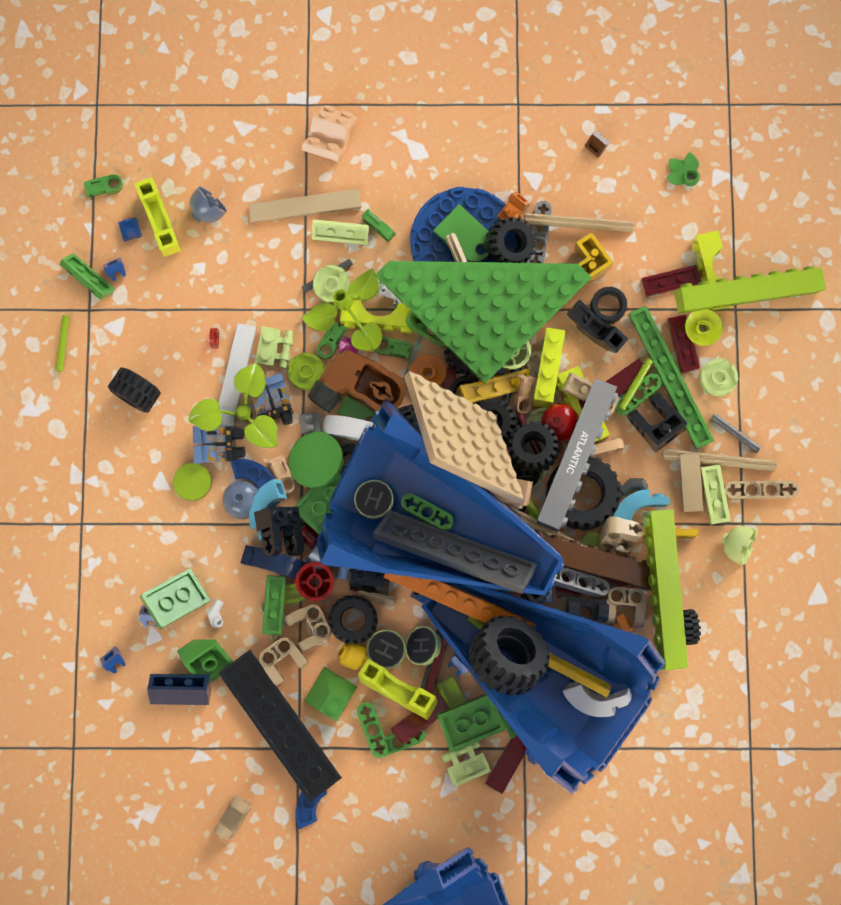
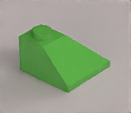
M216 639L192 640L177 651L183 664L191 674L209 675L210 683L220 677L218 673L233 662Z
M324 667L304 701L333 720L338 721L358 686Z

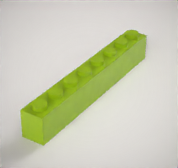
M807 266L801 271L793 268L786 270V273H780V271L769 272L766 276L758 273L746 279L745 276L734 277L732 281H727V278H723L711 284L709 281H702L697 286L687 283L680 285V289L674 291L678 314L817 294L825 291L826 286L822 268Z
M674 510L644 512L643 525L646 527L644 541L645 546L648 548L646 562L650 570L648 583L652 591L650 603L653 606L654 613L652 615V624L655 626L654 644L657 646L658 653L666 662L662 670L688 668Z

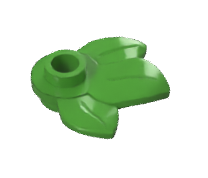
M691 152L686 155L684 161L670 158L669 169L672 173L667 176L668 181L674 185L685 184L686 186H695L700 180V174L697 171L699 167L697 158ZM691 175L693 180H689L687 176Z

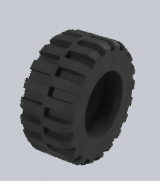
M589 456L587 463L590 466L586 476L593 478L599 484L601 499L598 505L590 510L581 511L574 507L571 511L567 510L565 515L568 518L566 525L570 529H581V531L595 529L604 524L606 519L612 517L618 509L622 494L620 492L621 483L617 480V473L610 469L611 465L603 463L599 457L595 459ZM560 464L555 468L547 482L546 498Z
M507 615L491 618L482 626L469 647L470 664H473L472 669L474 673L479 675L478 679L482 683L485 682L491 690H497V693H507V695L513 696L530 691L545 674L549 667L550 654L547 650L548 645L546 641H543L542 634L538 633L532 624L529 625L526 623V620H519L515 616H509L508 618ZM498 646L512 651L519 659L520 664L513 663L505 658Z

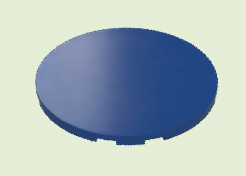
M455 187L436 194L421 207L414 219L410 233V251L413 261L455 262L450 248L433 231L459 204L488 232H490L488 229L494 226V223L500 221L496 217L506 204L492 193L479 188ZM508 231L504 237V244L511 253L516 251L518 242L516 236ZM477 246L475 248L476 253L483 255L485 253V248L483 246ZM490 253V254L488 255V257H487L486 259H484L483 261H481V262H494V263H495L496 259L491 260V259H490L491 253Z

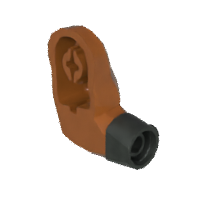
M345 350L327 365L320 379L315 381L307 397L321 409L330 413L342 400L341 396L348 393L350 396L366 402L375 411L379 412L384 400L398 408L405 398L406 385L400 376L389 371L378 362Z

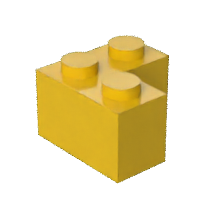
M592 232L576 242L574 250L582 259L578 264L592 277L584 285L586 286L610 270L614 262Z

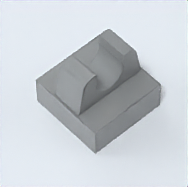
M319 413L300 414L302 434L321 432Z

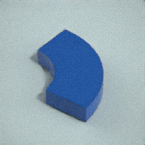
M235 459L230 461L235 479L250 480L257 486L258 490L267 482L275 479L266 467L253 460Z
M301 791L295 813L299 829L317 821V804L327 794V791L311 802L307 800Z

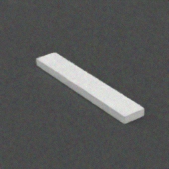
M237 324L219 399L220 410L235 412L239 406L241 393L235 389L234 377L239 370L247 367L249 364L257 330L255 326ZM221 414L223 419L221 425H234L236 416Z

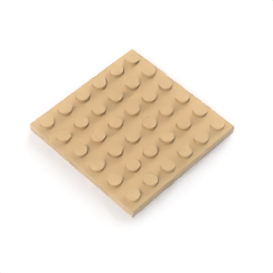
M409 371L404 378L430 463L517 504L523 501L522 489L518 484L516 472L513 470L511 458L507 453L506 444L502 439L501 430L496 422V416L491 411H486L479 405L468 402L464 397H459L450 390L439 387L435 382L431 383L421 375H416Z

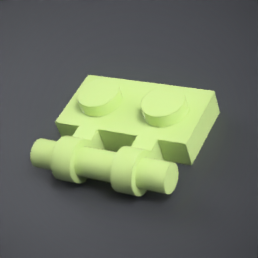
M262 326L255 363L274 367L275 360L280 361L279 367L286 369L287 363L290 362L291 358L289 355L290 348L294 342V339H292L293 331L286 330L285 337H280V329ZM279 344H283L281 354L277 353Z
M478 741L453 752L448 750V753L441 755L444 763L452 760L454 764L447 768L454 787L491 772L484 754L475 755L474 753L475 749L480 748ZM468 753L470 758L459 763L457 757Z

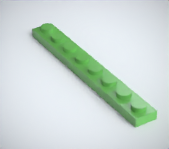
M647 306L629 313L628 316L650 360L653 361L652 364L661 377L675 409L688 423L686 431L695 449L697 450L712 443L714 439Z

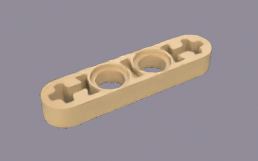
M731 481L724 486L726 498L731 500L792 499L800 491L799 485L794 481ZM731 485L733 489H740L741 485H743V496H741V492H735L731 495V492H728L727 489L731 488ZM748 485L755 486L757 490L755 495L752 496L747 493ZM767 485L775 487L776 492L774 495L766 493ZM789 485L794 489L791 495H789L788 491H782L781 495H779L780 489L788 488Z

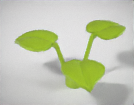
M372 268L358 276L350 284L348 292L343 289L337 290L333 294V305L326 302L316 305L308 313L301 316L303 321L313 330L326 331L334 326V317L338 315V308L344 311L348 310L360 328L351 337V343L354 348L359 351H373L377 349L382 340V332L379 326L369 322L362 327L351 310V299L358 300L360 298L363 301H367L378 293L379 282L375 276V270Z
M256 363L242 368L234 377L235 389L239 393H245L244 405H239L235 412L220 410V404L215 399H204L198 402L189 414L188 421L204 431L218 429L223 420L222 413L232 415L233 417L237 416L241 422L249 421L251 423L244 430L245 436L250 443L262 448L277 447V425L275 421L266 415H260L254 421L251 419L252 411L248 407V395L259 397L266 385L264 372Z

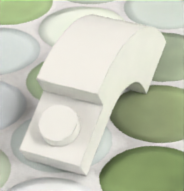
M326 415L321 432L330 434L337 439L344 438L358 441L366 425L372 426L373 422L346 416Z
M576 681L566 684L563 688L565 697L576 709L595 717L613 716L616 706L621 708L628 705L632 697L629 688L605 697L592 692L588 687Z

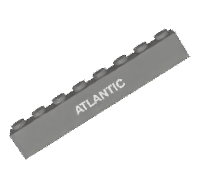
M595 378L536 524L557 533L560 528H565L568 520L565 517L567 510H572L575 500L572 499L574 492L579 493L583 482L579 480L581 475H586L590 464L587 463L589 456H594L597 446H594L595 440H600L604 429L601 426L603 421L607 422L611 411L608 408L610 403L615 404L618 396L615 393L617 386Z

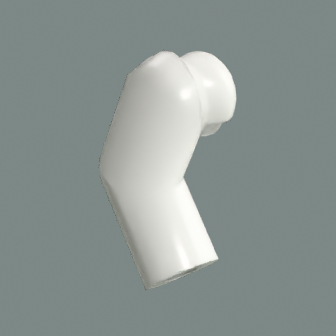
M386 286L380 288V294L394 300L395 306L402 303Z
M215 599L207 613L209 622L214 628H220L223 625L219 611L224 603L218 599Z

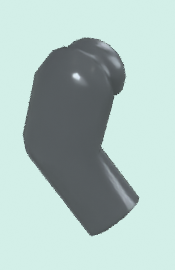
M630 478L621 486L620 492L625 496L632 489H638L639 491L647 489L648 484L643 478Z

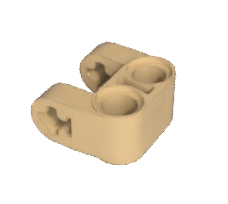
M609 517L599 530V550L606 552V550L618 552L617 556L621 557L630 555L634 548L632 542H637L641 539L645 532L644 527L638 522L619 517Z
M614 587L609 590L608 594H606L607 604H609V618L605 624L614 625L616 606L634 607L633 626L644 627L646 614L644 592L636 588ZM613 591H617L620 594L619 602L612 600L611 594ZM632 593H637L640 596L638 603L632 602Z
M317 605L306 606L284 617L288 627L306 619L314 634L297 644L301 653L319 645L331 636L332 632L322 609ZM313 608L319 611V616L316 619H310L309 611ZM320 626H326L328 630L327 634L323 637H320L317 633Z
M288 637L278 639L263 650L259 656L261 665L276 686H279L285 680L274 664L290 654L300 669L309 664L300 649ZM281 641H287L290 644L288 651L280 650L279 644ZM266 652L272 653L274 656L273 662L266 663L263 655Z
M235 795L213 832L225 840L233 838L253 805L240 796Z

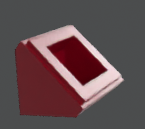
M306 525L302 529L303 541L308 548L312 549L317 544L316 541L319 534L309 525Z

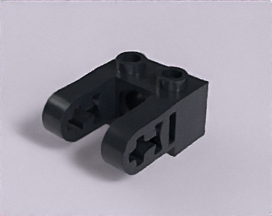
M658 392L649 397V401L664 419L659 424L651 426L636 409L627 414L630 423L656 453L683 433L688 424L679 412L673 409Z
M269 506L254 512L256 528L261 533L263 551L267 556H278L281 554L282 541L280 531L283 532L285 550L288 555L297 556L303 553L304 541L298 507Z
M352 568L349 586L352 591L361 590L388 596L390 580L384 578L385 573Z
M574 596L566 597V613L585 618L580 614V609L587 607L590 610V615L586 619L605 624L608 621L609 604H607V600Z

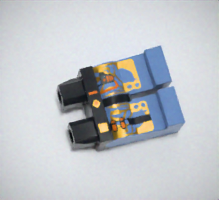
M282 373L265 378L271 398H269L266 385L259 397L251 396L257 415H266L273 420L281 418L284 426L292 424V414L294 412Z
M220 425L216 430L204 431L196 426H192L193 444H198L193 446L194 463L234 461L246 456L245 446L236 447L235 439H245L244 428H238L235 425Z

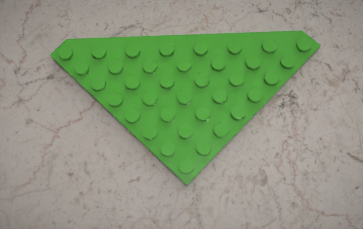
M389 261L375 274L484 384L592 278L579 264Z

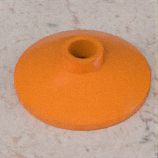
M432 354L419 356L412 362L409 368L410 372L421 375L424 379L431 383L435 382L438 386L444 382L447 372L442 359ZM427 373H432L430 377H426Z

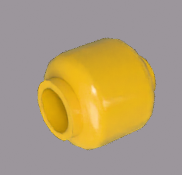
M344 643L338 652L341 665L353 670H358L368 660L366 648L356 643Z

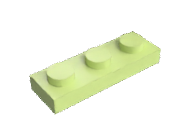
M313 219L312 240L368 245L369 225Z
M720 465L701 467V478L710 525L730 522Z

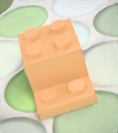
M322 106L312 117L309 136L303 142L302 150L338 161L347 150L350 132L356 124L357 117L348 111L340 112L332 106Z

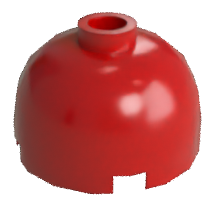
M558 403L544 411L541 422L542 426L547 424L549 425V430H554L558 442H565L571 439L579 416L573 407Z
M318 562L305 564L295 578L298 593L308 601L325 599L331 594L335 583V578L330 568ZM314 566H320L324 570H317Z

